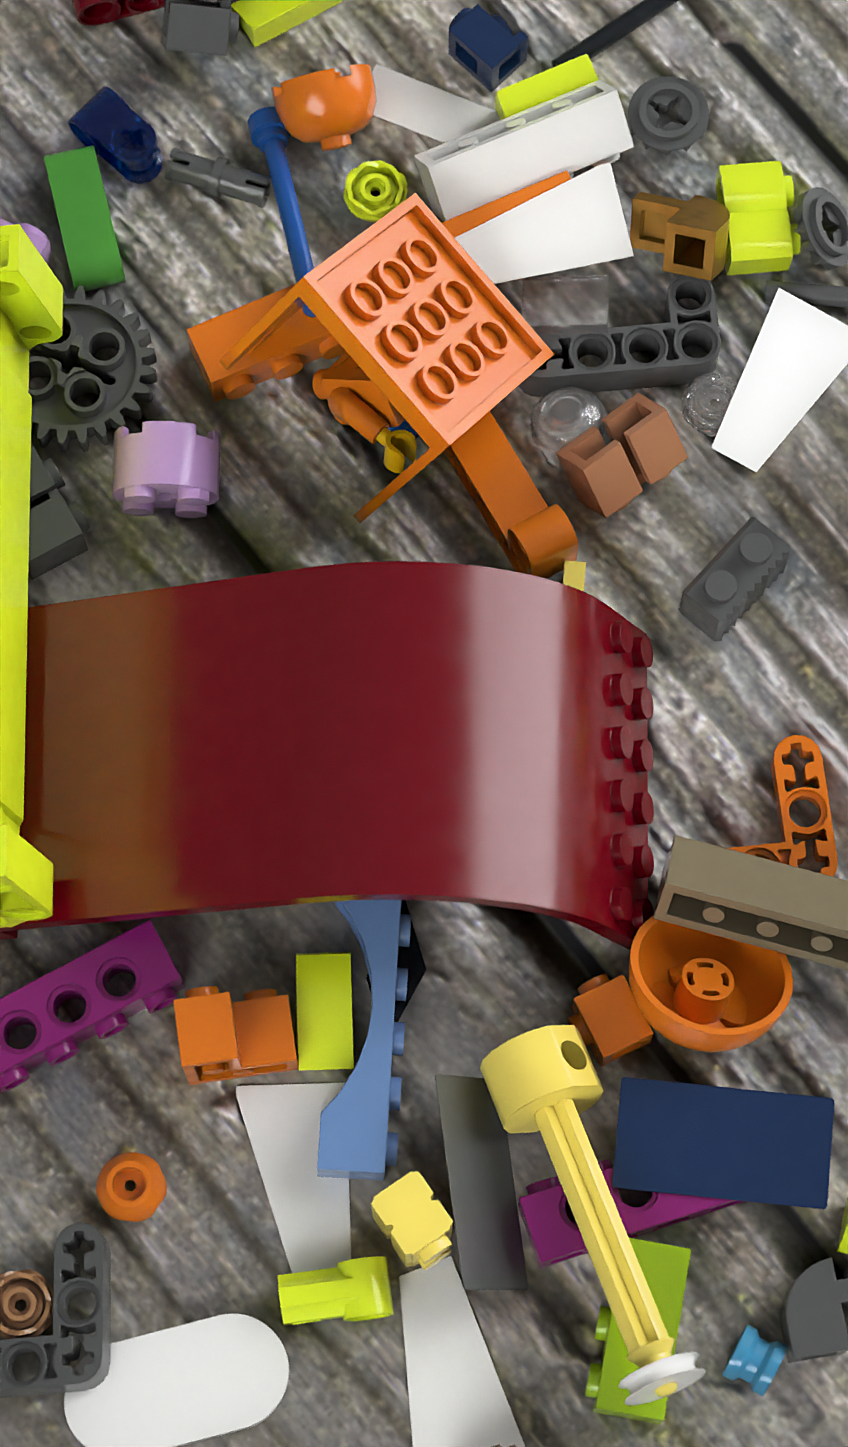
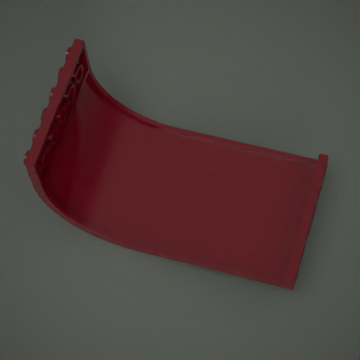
M381 561L332 564L28 607L24 819L20 826V836L53 863V915L42 920L26 921L14 927L0 928V940L17 938L18 930L318 902L426 900L499 906L553 916L578 924L626 949H631L633 939L639 928L654 915L652 903L648 899V877H651L654 871L653 853L648 845V824L652 823L654 817L653 801L648 793V771L652 770L654 762L647 728V719H651L653 715V699L650 690L647 688V668L651 667L653 663L651 641L645 632L607 604L577 588L557 581L510 570L439 562Z

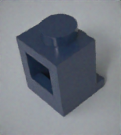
M478 4L472 9L466 7L461 10L449 25L448 54L491 93L527 61L528 36L522 30L513 36L511 28L504 19L497 14L490 16Z

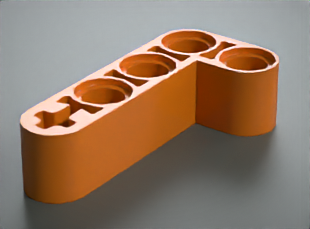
M489 411L443 452L515 572L548 579L564 570L565 560L577 561L579 544L576 533L567 515L559 505L547 506L492 413Z

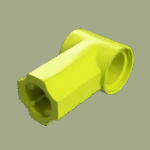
M387 1257L357 1258L339 1262L335 1268L277 1275L283 1324L296 1325L335 1318H343V1321H363L393 1315Z

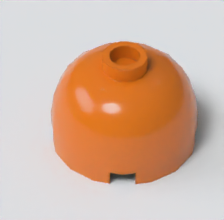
M369 64L349 65L351 74L341 76V72H335L334 68L321 70L281 82V87L273 86L271 88L273 100L283 126L290 135L304 143H320L323 152L352 145L350 135L359 132L368 125L376 107V89L371 66Z

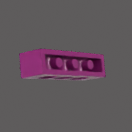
M151 920L0 998V1092L11 1090L30 1078L28 1071L48 1061L50 1066L70 1059L79 1052L78 1044L95 1035H98L99 1039H106L119 1033L129 1025L127 1018L144 1009H147L148 1013L160 1011L171 1005L173 1000L178 999L176 992L185 988L183 981ZM129 973L136 978L135 986L130 993L117 997L107 992V984L114 975ZM76 998L86 1003V1011L78 1021L66 1023L58 1019V1010L65 1001ZM24 1024L34 1026L36 1028V1038L30 1046L24 1049H14L9 1046V1036L17 1026Z
M611 1159L598 1162L629 1238L643 1236L746 1202L649 1191V1202L646 1205L638 1208L630 1207L621 1200L619 1188H615L612 1185L614 1167ZM550 1177L526 1186L528 1195L519 1198L518 1207L538 1268L542 1269L588 1254L578 1225L570 1221L566 1215L565 1205L568 1200L558 1177Z

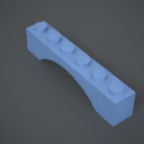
M401 900L335 901V906L350 925L364 954L371 983L372 1011L368 1036L356 1067L338 1095L321 1112L317 1177L384 1181L385 1166L397 1165L398 1133L387 1131L389 1110L400 1111L402 1077H391L392 1055L403 1056L405 1022H394L395 1000L406 1001L408 968L397 967L398 946L409 947L411 914L400 913Z

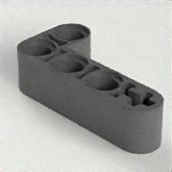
M680 274L675 277L668 287L664 310L665 323L538 334L554 355L542 364L544 370L534 371L518 385L524 393L533 397H549L704 382L711 377L716 368L721 341L715 292L712 283L708 280ZM691 298L696 300L701 307L695 310H686L677 301ZM689 346H698L707 355L699 359L691 358L683 352V349ZM643 350L652 353L656 359L649 363H640L634 360L631 354L635 351ZM595 355L604 363L592 368L583 365L579 359L582 356ZM561 358H568L567 369H562L563 359Z

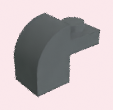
M832 1258L819 1261L806 1269L792 1283L785 1294L781 1306L780 1323L784 1344L788 1345L786 1351L788 1363L839 1355L848 1351V1333L842 1307L848 1306V1268L842 1270L843 1279L836 1280Z

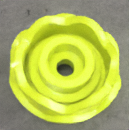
M380 160L367 161L348 173L343 194L348 209L357 218L368 222H377L406 200L407 181L404 175L399 173L391 164ZM376 190L380 192V195L372 196L371 192Z

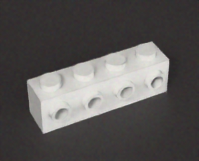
M600 79L414 155L432 212L442 221H447L566 170L572 179L574 171L586 166L596 167L601 164H611L620 158V152L634 147L617 89Z

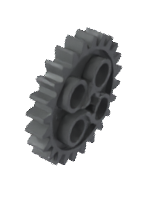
M78 286L73 299H67L63 290V332L70 334L69 337L59 344L42 343L29 350V355L35 352L43 356L29 357V381L40 376L50 379L48 385L43 389H29L28 392L32 396L31 434L37 430V439L41 448H45L52 437L58 439L61 452H66L71 439H78L80 447L85 452L89 448V437L95 435L106 446L109 444L107 430L112 427L115 430L121 426L126 427L125 416L136 420L142 419L141 408L136 401L152 402L151 389L145 384L156 383L158 378L156 369L150 367V365L157 362L155 348L147 347L152 342L148 329L138 330L141 323L136 312L124 317L125 306L123 300L118 299L107 307V300L103 290H99L92 301L86 299L83 286ZM104 348H114L119 351L111 360L101 361L94 358L95 354ZM75 364H80L81 368L74 366ZM63 369L70 370L69 374L64 373ZM112 380L116 381L113 385H107L102 382ZM86 393L99 396L97 402L88 407H80L74 404L78 397Z

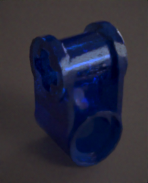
M103 86L67 121L70 130L85 147L94 145L96 155L103 158L126 180L132 183L143 184L155 179L162 171L164 161L161 150L157 146L158 141L155 130L136 114L111 88Z

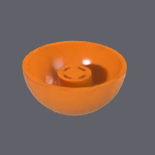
M654 915L639 928L633 939L629 954L628 972L631 991L645 1019L657 1032L668 1040L682 1047L701 1052L734 1050L759 1039L775 1025L784 1013L793 990L792 970L785 953L653 919Z

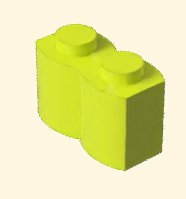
M781 161L720 165L715 178L716 201L724 205L730 213L725 262L727 276L788 271L793 255L800 254L801 248L800 235L795 232L798 224H790L787 207H792L794 204V186L791 175H783Z

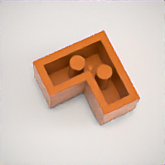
M203 986L185 991L186 998L173 1000L181 1066L189 1085L298 1070V1057L288 994L277 996V990L260 989L245 993L244 1001L232 1002L230 992L219 993V989L216 986Z

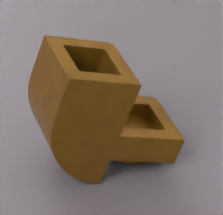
M639 192L633 197L631 246L664 254L662 271L712 281L725 267L730 213L721 203L700 195H695L689 201Z

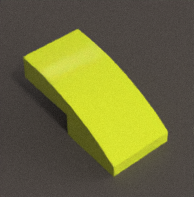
M351 952L296 953L298 1070L354 1069Z

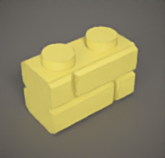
M419 1171L409 1172L373 1197L374 1200L371 1203L373 1219L385 1237L391 1239L393 1249L406 1267H414L420 1264L425 1271L452 1252L450 1249L452 1246L450 1238L453 1231V1221L439 1200L433 1201V1191Z

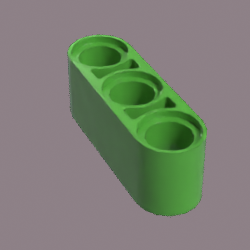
M94 145L43 156L75 292L78 286H83L84 291H90L125 283V275Z

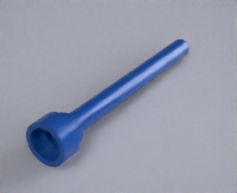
M264 107L252 113L248 118L247 124L253 145L258 147L266 156L293 273L297 283L303 276L313 270L314 266L285 151L291 135L283 126L276 108ZM306 304L302 306L305 315L316 317Z

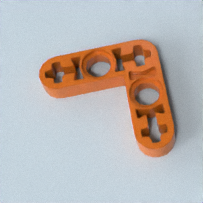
M792 735L778 743L771 760L782 842L727 849L798 867V865L804 862L806 857L805 841L796 845L793 844V839L809 840L822 835L823 841L815 840L812 846L814 859L819 863L825 862L826 867L822 868L819 873L834 877L837 871L838 858L822 754L819 746L812 739L803 735ZM791 750H798L800 758L810 759V762L805 764L802 771L803 786L814 783L815 788L800 787L786 792L785 787L793 788L796 782L793 766L784 765L782 762L788 759ZM807 800L817 807L819 821L810 827H800L791 820L789 807L796 801Z

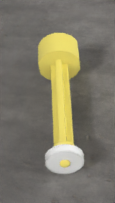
M549 1025L528 1031L506 1041L492 1050L482 1060L480 1070L503 1128L508 1133L540 1131L628 1350L629 1354L626 1359L639 1367L638 1370L629 1374L618 1385L621 1389H628L630 1392V1396L627 1397L625 1403L627 1405L645 1404L685 1389L702 1378L706 1370L695 1367L694 1362L699 1357L697 1352L671 1355L675 1339L669 1338L580 1120L579 1114L591 1108L601 1098L604 1090L579 1030L575 1025Z

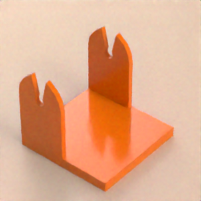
M414 193L303 276L221 358L220 364L226 370H229L246 353L249 355L268 339L304 304L307 305L430 447L353 515L361 523L552 357L554 353L420 197Z

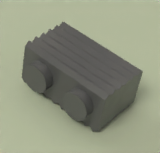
M751 517L683 590L678 610L713 641H721L723 633H729L730 626L736 625L737 618H742L744 611H749L751 603H756L758 596H763L765 588H770L771 582L776 581L778 574L784 572L790 553L789 545L757 518Z

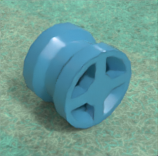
M747 1324L735 1344L721 1375L730 1380L740 1378L748 1382L752 1392L763 1397L785 1356L788 1345L778 1340L770 1343L759 1336L758 1329Z

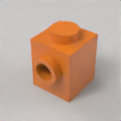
M602 974L577 988L580 995L573 998L571 1007L574 1015L568 1017L567 1020L569 1025H575L579 1030L585 1046L590 1045L601 1067L651 1042L654 1033L648 1021L639 1010L631 988L623 974L612 980H609L607 974Z

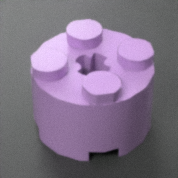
M176 421L142 422V432L129 434V429L125 426L119 427L114 432L112 495L116 500L122 502V512L133 516H147L154 513V508H175V515L179 517L199 518L206 516L207 506L214 504L219 499L221 441L219 433L213 430L208 432V437L196 435L197 424Z

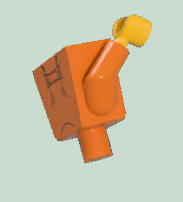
M347 352L330 368L319 369L315 372L312 383L317 398L328 400L329 409L340 424L350 425L372 444L379 442L385 447L384 465L388 470L394 473H402L405 464L404 456L413 462L416 461L417 443L415 436L406 430L391 432L388 429L389 427H399L405 420L404 417Z

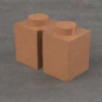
M640 393L635 394L601 419L611 443L606 445L599 429L592 426L556 452L578 500L605 518L614 512L624 509L634 497L643 492L641 485L644 482L652 485L664 479L671 473L672 469L688 458L667 410Z

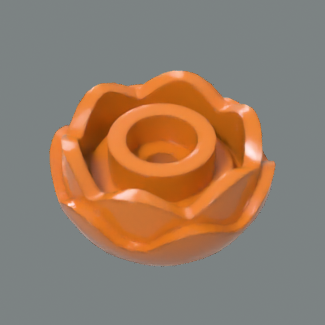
M125 1152L114 1156L103 1166L97 1178L96 1193L102 1208L110 1217L120 1221L140 1222L150 1218L164 1200L167 1193V1183L159 1164L153 1158L142 1153ZM130 1181L136 1183V1188L133 1191L126 1190V1184Z

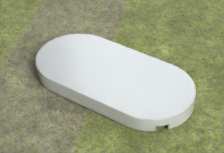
M243 1314L218 1315L111 1343L108 1375L96 1388L86 1391L65 1392V1416L74 1436L85 1447H179L244 1430L266 1420L282 1401L290 1376L289 1360L279 1337L262 1321ZM87 1354L74 1369L79 1375L83 1374L84 1365L93 1363L94 1358Z

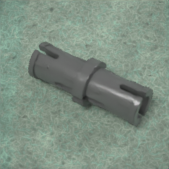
M176 147L170 152V158H173V161H167L165 169L166 180H174L207 190L208 196L216 199L224 195L257 205L260 208L265 207L267 198L264 195L270 194L272 186L270 175H262L232 166L229 159L220 156L215 161L181 151Z

